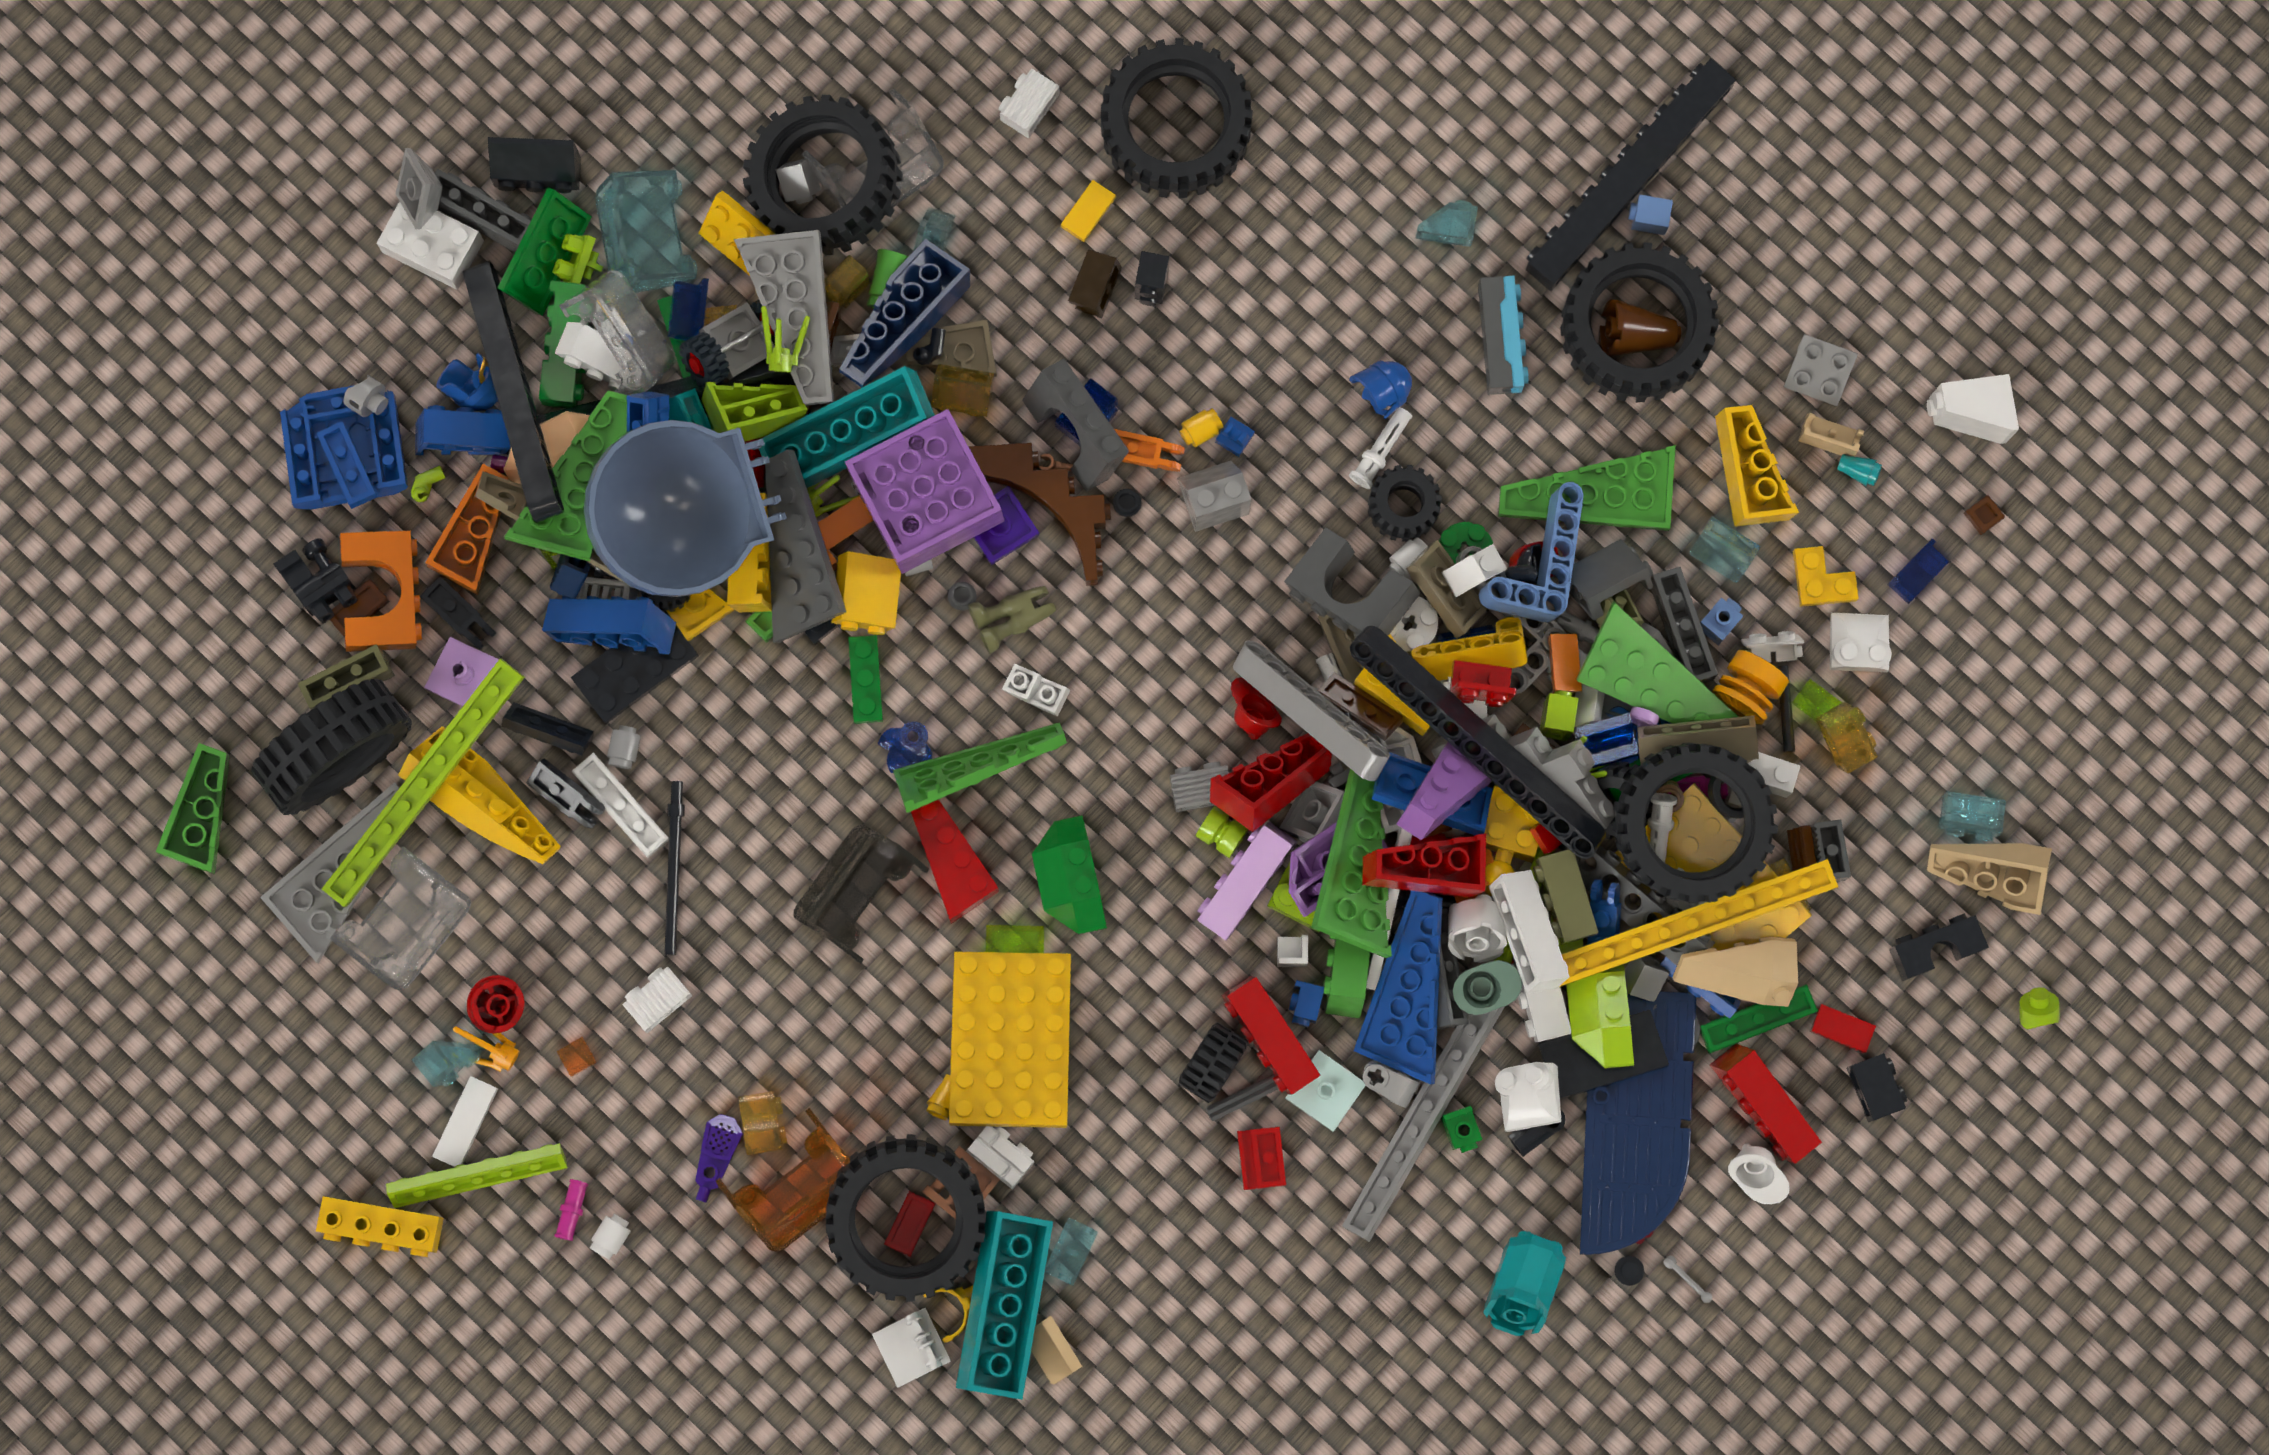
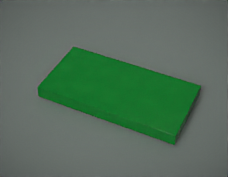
M547 188L498 289L536 315L543 316L554 294L553 291H550V282L561 280L560 277L552 273L554 265L558 259L570 262L573 255L572 252L562 249L564 237L566 234L583 235L592 216L556 190Z

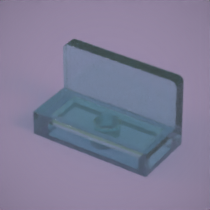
M1712 516L1689 553L1728 579L1738 583L1761 546Z

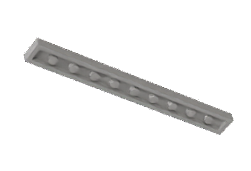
M1504 1007L1479 1015L1467 1013L1468 1024L1456 1027L1436 1062L1435 1084L1430 1085L1424 1082L1344 1221L1343 1228L1370 1242Z

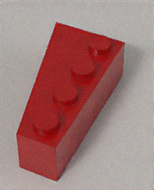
M1307 733L1281 745L1279 751L1272 754L1264 753L1257 756V761L1246 766L1240 764L1232 768V772L1223 777L1220 774L1212 777L1210 802L1254 832L1330 771L1332 753Z
M1249 976L1221 995L1226 1002L1224 1006L1233 1019L1237 1018L1242 1028H1240V1031L1249 1044L1253 1042L1259 1052L1256 1055L1265 1068L1269 1066L1276 1075L1272 1080L1281 1093L1286 1090L1288 1094L1293 1095L1321 1076L1257 977Z
M1736 1043L1709 1064L1725 1087L1738 1100L1737 1102L1742 1110L1756 1123L1754 1125L1758 1132L1764 1138H1768L1774 1145L1771 1148L1781 1161L1786 1160L1796 1164L1822 1143L1755 1050Z

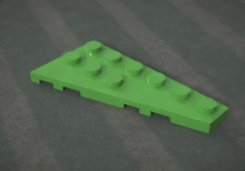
M608 390L589 416L588 421L579 434L577 433L571 441L567 451L554 465L553 471L564 512L536 523L530 514L528 506H525L516 523L504 536L505 540L590 562L594 548L588 537L584 518L585 490L592 470L602 454L610 445L627 433V395Z

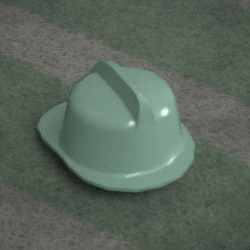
M1501 960L1490 961L1468 969L1459 975L1453 987L1454 1001L1460 1009L1468 1014H1485L1515 1001L1521 993L1522 979L1516 967L1510 963Z

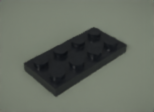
M676 626L669 654H660L656 647H647L646 652L634 651L633 647L619 643L618 649L610 648L574 674L571 679L603 722L607 724L691 663L699 655Z

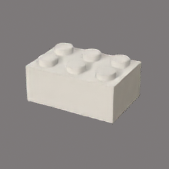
M399 201L376 244L382 253L458 290L464 279L463 271L470 268L484 240L479 231L439 211L433 214L422 229H415Z

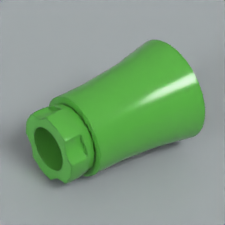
M887 249L877 250L876 266L868 293L870 296L867 306L874 309V304L878 297H881L889 277L908 256Z

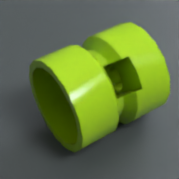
M1214 806L1195 837L1208 845L1215 842L1218 852L1230 858L1249 829L1236 820L1230 821L1228 814Z

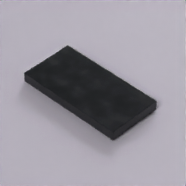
M1651 1010L1630 1015L1634 1066L1604 1068L1596 1059L1572 1040L1571 1034L1539 1043L1538 1047L1543 1062L1554 1063L1558 1066L1560 1100L1668 1067L1669 1063Z

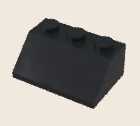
M488 137L490 179L494 187H498L499 190L514 191L515 188H526L530 192H543V189L551 188L558 193L564 194L571 193L572 190H579L581 156L574 140Z

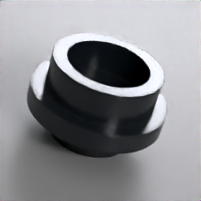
M1122 489L1114 496L1113 507L1120 516L1132 517L1141 508V497L1133 489Z
M1634 1256L1622 1257L1615 1265V1277L1623 1285H1635L1644 1276V1266Z

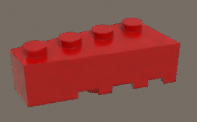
M939 799L911 811L952 924L997 894L999 888Z
M1486 833L1416 845L1411 844L1377 849L1363 856L1362 885L1463 897H1473L1485 891Z

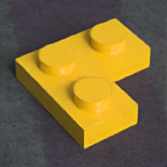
M1823 546L1793 550L1800 607L1856 602L1859 599L1855 571L1826 573Z

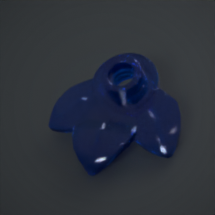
M912 721L906 723L902 728H890L881 735L878 741L879 746L889 750L887 766L891 773L895 769L930 760L933 756L932 750L927 744L928 731L920 722ZM910 731L917 732V741H911L909 739L908 735Z

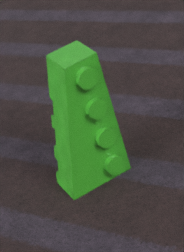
M198 743L156 849V853L214 875L230 756L227 753Z
M1329 936V939H1334L1333 949H1328L1326 966L1331 967L1330 977L1325 976L1323 994H1328L1325 1014L1360 1018L1366 996L1370 952Z

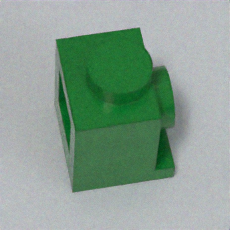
M1471 1106L1441 1117L1452 1150L1460 1148L1461 1153L1478 1148L1476 1142L1481 1141L1482 1137ZM1460 1125L1468 1127V1135L1462 1136L1459 1134L1458 1128Z

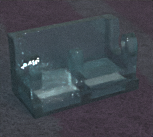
M1068 1217L1045 1267V1273L1074 1286L1098 1232Z

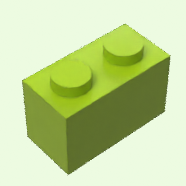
M1562 690L1548 695L1543 703L1539 729L1543 736L1567 741L1574 732L1579 698L1572 697L1571 692Z

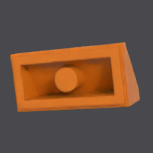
M1550 634L1548 642L1553 694L1558 690L1571 693L1582 692V683L1576 680L1580 672L1577 634Z

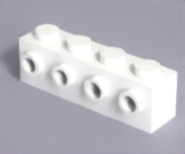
M1531 870L1501 874L1489 886V889L1498 907L1505 934L1526 993L1557 989L1569 978L1568 966L1563 960L1558 946V938L1551 927L1548 910L1544 907L1539 893V885L1534 879Z

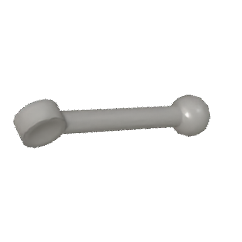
M1667 1256L1664 1260L1665 1267L1673 1268L1701 1296V1300L1704 1303L1711 1302L1712 1294L1705 1292L1676 1264L1675 1257Z

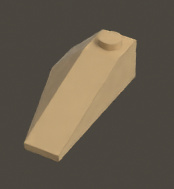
M2024 843L1931 844L1927 871L1958 886L1964 884L1977 890V894L1984 898L1990 896L2003 902L2002 906L2010 910L2041 915L2052 848Z
M1765 937L1760 938L1759 943L1745 945L1743 942L1735 943L1734 948L1720 951L1716 948L1682 954L1672 979L1677 983L1761 1005L1788 1007L1798 985L1797 942L1792 938Z

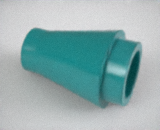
M1843 454L1837 470L1865 486L1868 484L1875 486L1882 465L1876 463L1875 459Z

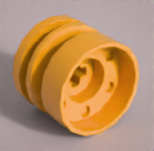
M1738 650L1727 667L1733 677L1722 675L1719 679L1720 685H1716L1712 692L1739 717L1755 716V723L1762 725L1767 718L1765 712L1769 713L1773 709L1772 703L1767 698L1778 700L1788 685L1789 680L1778 668L1763 658L1744 650Z

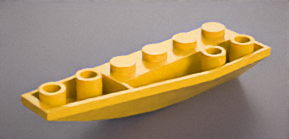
M440 727L408 754L398 776L403 780L408 778L446 729L445 727ZM471 748L430 799L437 807L467 828L518 855L544 864L561 848L558 842L493 767Z

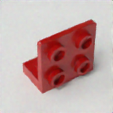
M1453 661L1450 691L1463 703L1471 704L1474 703V700L1485 701V705L1489 707H1503V704H1507L1516 695L1517 689L1510 688L1512 668Z

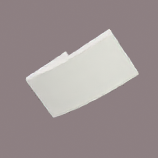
M1014 664L1002 688L1003 691L1055 716L1059 715L1070 692L1067 687L1045 679L1040 674L1017 664Z

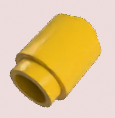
M1213 408L1208 411L1204 409L1182 422L1181 426L1183 429L1179 433L1187 445L1192 444L1196 448L1218 435L1219 430L1224 428Z

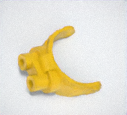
M974 1285L965 1289L961 1286L956 1289H948L947 1291L945 1288L935 1291V1293L948 1292L956 1296L964 1309V1319L961 1327L954 1334L946 1335L942 1339L944 1343L950 1342L954 1337L960 1335L967 1325Z

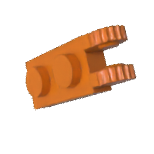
M1114 429L1129 450L1122 462L1180 472L1181 464L1176 461L1161 459L1160 455L1161 450L1181 455L1184 454L1185 447L1164 442L1160 438Z

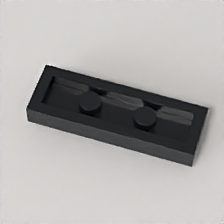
M515 702L512 703L504 715L501 727L512 730L515 733L529 736L543 743L551 744L581 756L590 745L594 735L592 730Z

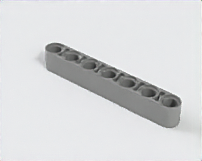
M1245 641L1233 664V669L1357 775L1368 781H1376L1390 757L1389 751L1264 646L1255 641Z

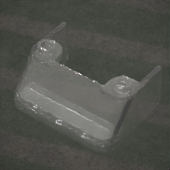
M893 88L889 92L901 113L889 122L887 132L895 144L894 149L900 155L901 163L897 164V166L903 173V181L896 182V186L901 191L900 199H893L891 206L895 207L938 176L943 169L944 161L913 105ZM807 150L802 153L819 183L839 209L843 208L855 197L866 176L867 160L847 174L846 170L837 163L823 167Z

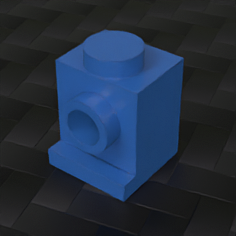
M1296 980L1294 989L1299 990V993L1292 994L1289 1010L1294 1011L1292 1023L1309 1027L1310 1023L1315 1024L1317 1021L1324 987Z

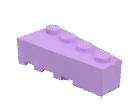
M1271 822L1251 833L1247 839L1251 842L1250 846L1245 852L1240 850L1231 862L1235 867L1229 876L1224 873L1214 886L1218 890L1212 900L1207 897L1198 909L1201 915L1197 921L1225 941L1229 939L1250 910L1254 900L1265 889L1270 877L1283 864L1289 850H1293L1298 841Z

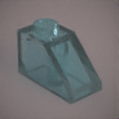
M1458 200L1455 203L1449 202L1418 225L1415 239L1471 247L1478 206H1472V203L1464 200Z

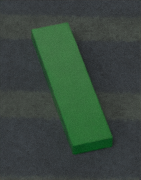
M1806 984L1796 988L1788 1007L1757 1003L1735 1012L1730 1019L1724 1016L1701 1025L1700 1034L1708 1053L1711 1054L1816 1013L1818 1009Z

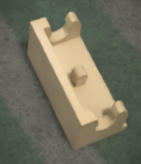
M1809 412L1806 415L1798 441L1841 456L1843 454L1855 456L1859 451V441L1864 434V430H1855L1816 417L1815 414Z

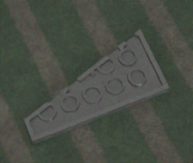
M786 450L769 458L770 463L766 464L767 498L777 495L781 497V501L778 504L767 505L768 517L779 512H785L787 519L770 524L774 537L773 541H769L773 643H780L846 613V608L794 450Z

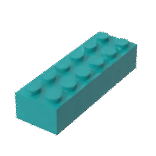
M904 366L761 438L764 445L759 448L761 456L771 458L786 450H794L806 488H809L847 469L845 461L935 416L917 371Z
M999 1211L986 1212L984 1242H981L956 1388L1023 1400L1053 1221Z

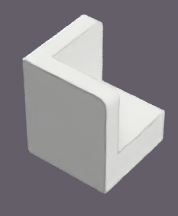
M1302 935L1301 937H1277V967H1307L1308 935Z

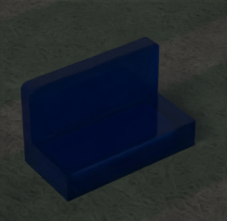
M702 278L698 285L675 281L668 337L687 341L700 333L699 330L704 327L708 278Z
M1933 538L1887 584L1908 604L1949 563L1933 547L1936 543Z
M1630 713L1574 728V741L1579 740L1583 736L1587 737V741L1583 745L1590 751L1595 762L1592 768L1639 755Z

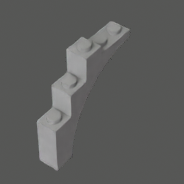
M1495 714L1482 719L1600 823L1604 829H1607L1616 816V812L1613 810L1612 803L1600 789L1596 778L1589 772L1595 762L1590 751L1585 748L1580 739L1552 750L1547 738L1542 735L1538 727L1510 737L1505 726L1500 723ZM1442 736L1431 749L1435 758L1438 757L1448 742Z

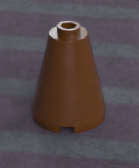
M1610 299L1603 309L1601 316L1606 317L1605 326L1600 325L1599 344L1600 348L1610 357L1673 348L1681 339V327L1672 318L1620 300Z

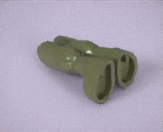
M1046 586L1031 588L1015 595H1007L999 604L991 607H984L979 602L968 604L974 625L977 630H980L981 640L989 654L997 651L1000 642L1011 634L1025 633L1030 627L1056 612L1054 603H1048L1036 609L1032 604L1049 594ZM1010 617L1005 623L995 627L984 628L1000 618Z

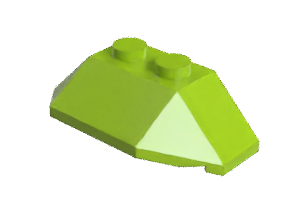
M1624 964L1567 984L1572 1040L1596 1059L1604 1068L1634 1066Z

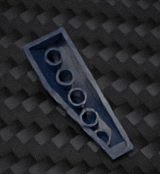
M925 239L889 277L881 297L879 296L874 304V310L862 326V332L858 339L854 341L839 372L861 388L879 376L912 348L970 288V269Z

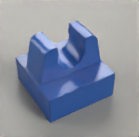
M1230 417L1216 438L1215 443L1240 457L1254 436L1255 431Z

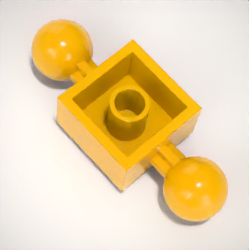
M1494 786L1484 832V834L1486 833V849L1496 852L1494 862L1486 866V880L1490 883L1485 887L1484 892L1489 896H1492L1489 886L1501 874L1515 872L1511 866L1513 857L1533 862L1538 848V843L1529 829L1539 822L1498 786Z

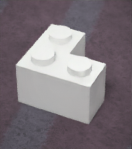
M1758 752L1759 759H1754L1748 764L1759 771L1772 794L1787 798L1793 793L1800 765ZM1729 787L1725 803L1732 808H1741L1742 806L1737 795Z

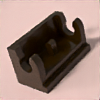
M1088 249L1068 299L1069 303L1076 305L1075 309L1101 319L1103 318L1122 269L1118 259Z

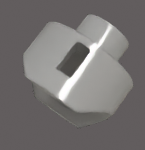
M367 375L366 380L346 390L343 403L362 417H367L372 413L379 415L388 405V399L384 397L385 386L375 378Z

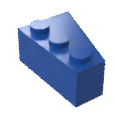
M433 405L428 406V409H424L415 422V455H424V450H441V455H451V451L468 452L469 455L506 454L510 449V441L501 410L489 409L485 410V413L474 412L473 408L461 407L457 408L456 411L445 410L444 406Z

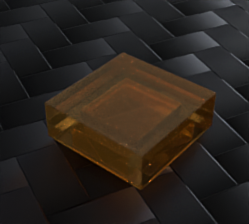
M583 1037L556 1051L570 1077H574L597 1063Z

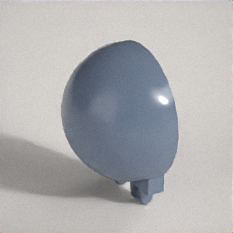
M676 420L648 423L625 433L602 454L592 470L585 490L584 518L588 537L597 556L611 573L626 584L651 595L680 597L699 594L722 583L739 569L754 546L774 540L770 528L771 523L787 519L785 512H779L767 518L764 506L778 504L781 501V497L777 495L762 500L752 469L770 463L768 456L758 457L753 461L749 459L747 450L761 448L764 445L763 439L745 444L740 428L717 433L696 423Z

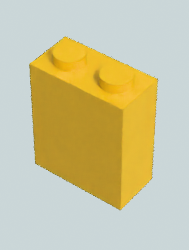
M851 551L838 555L836 581L846 613L833 618L831 623L840 624L841 629L848 631H857L858 628L868 629V633L872 635H885V632L895 629L901 572L895 560Z

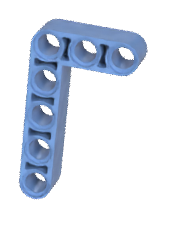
M1574 482L1564 483L1550 497L1537 585L1504 577H1495L1479 592V600L1484 607L1541 622H1551L1566 610L1583 504V491L1578 484ZM1562 493L1566 494L1570 498L1571 503H1568L1563 499ZM1558 520L1565 523L1567 530L1559 526ZM1554 547L1562 551L1563 557L1555 553ZM1550 574L1558 578L1559 584L1551 580ZM1491 588L1499 591L1500 598L1492 594ZM1519 595H1523L1527 599L1528 605L1523 604L1519 600ZM1546 601L1553 604L1555 612L1547 608Z

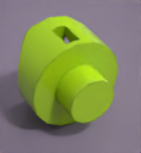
M2041 987L2033 988L2025 993L2019 1001L2021 1025L2025 1029H2032L2059 1023L2060 1003L2058 997Z

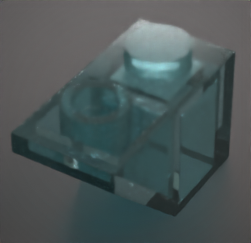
M437 1040L432 1041L412 1061L433 1087L442 1085L447 1087L459 1078L457 1073L464 1066L469 1068L480 1060L481 1056L479 1054L484 1048L470 1042Z

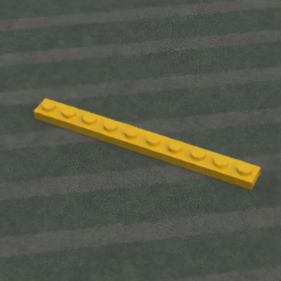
M1829 860L1815 863L1737 891V894L1731 897H1720L1716 902H1706L1564 953L1562 957L1568 966L1569 978L1559 987L1838 888Z

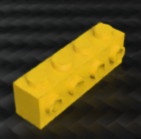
M323 1196L315 1232L324 1233L323 1239L341 1242V1237L343 1236L353 1238L352 1244L370 1247V1242L372 1241L382 1243L381 1249L399 1252L400 1247L411 1248V1255L428 1257L429 1252L437 1253L444 1218Z

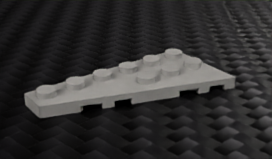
M813 230L734 239L744 260L747 272L753 281L762 306L767 307L769 323L774 333L776 330V319L780 318L782 321V348L790 349L791 355L805 316H810L808 329L798 356V366H792L791 372L805 405L833 403L834 392L821 232Z
M395 782L260 897L318 964L371 877L347 907L340 905L324 892L322 887L400 787Z

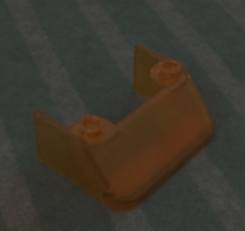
M810 1108L805 1112L817 1129L808 1135L804 1143L805 1150L809 1156L765 1191H762L756 1184H748L733 1193L721 1178L715 1181L734 1209L771 1251L776 1252L787 1248L826 1217L830 1187L832 1183L834 1184L839 1169L842 1166L845 1167L850 1162V1158Z

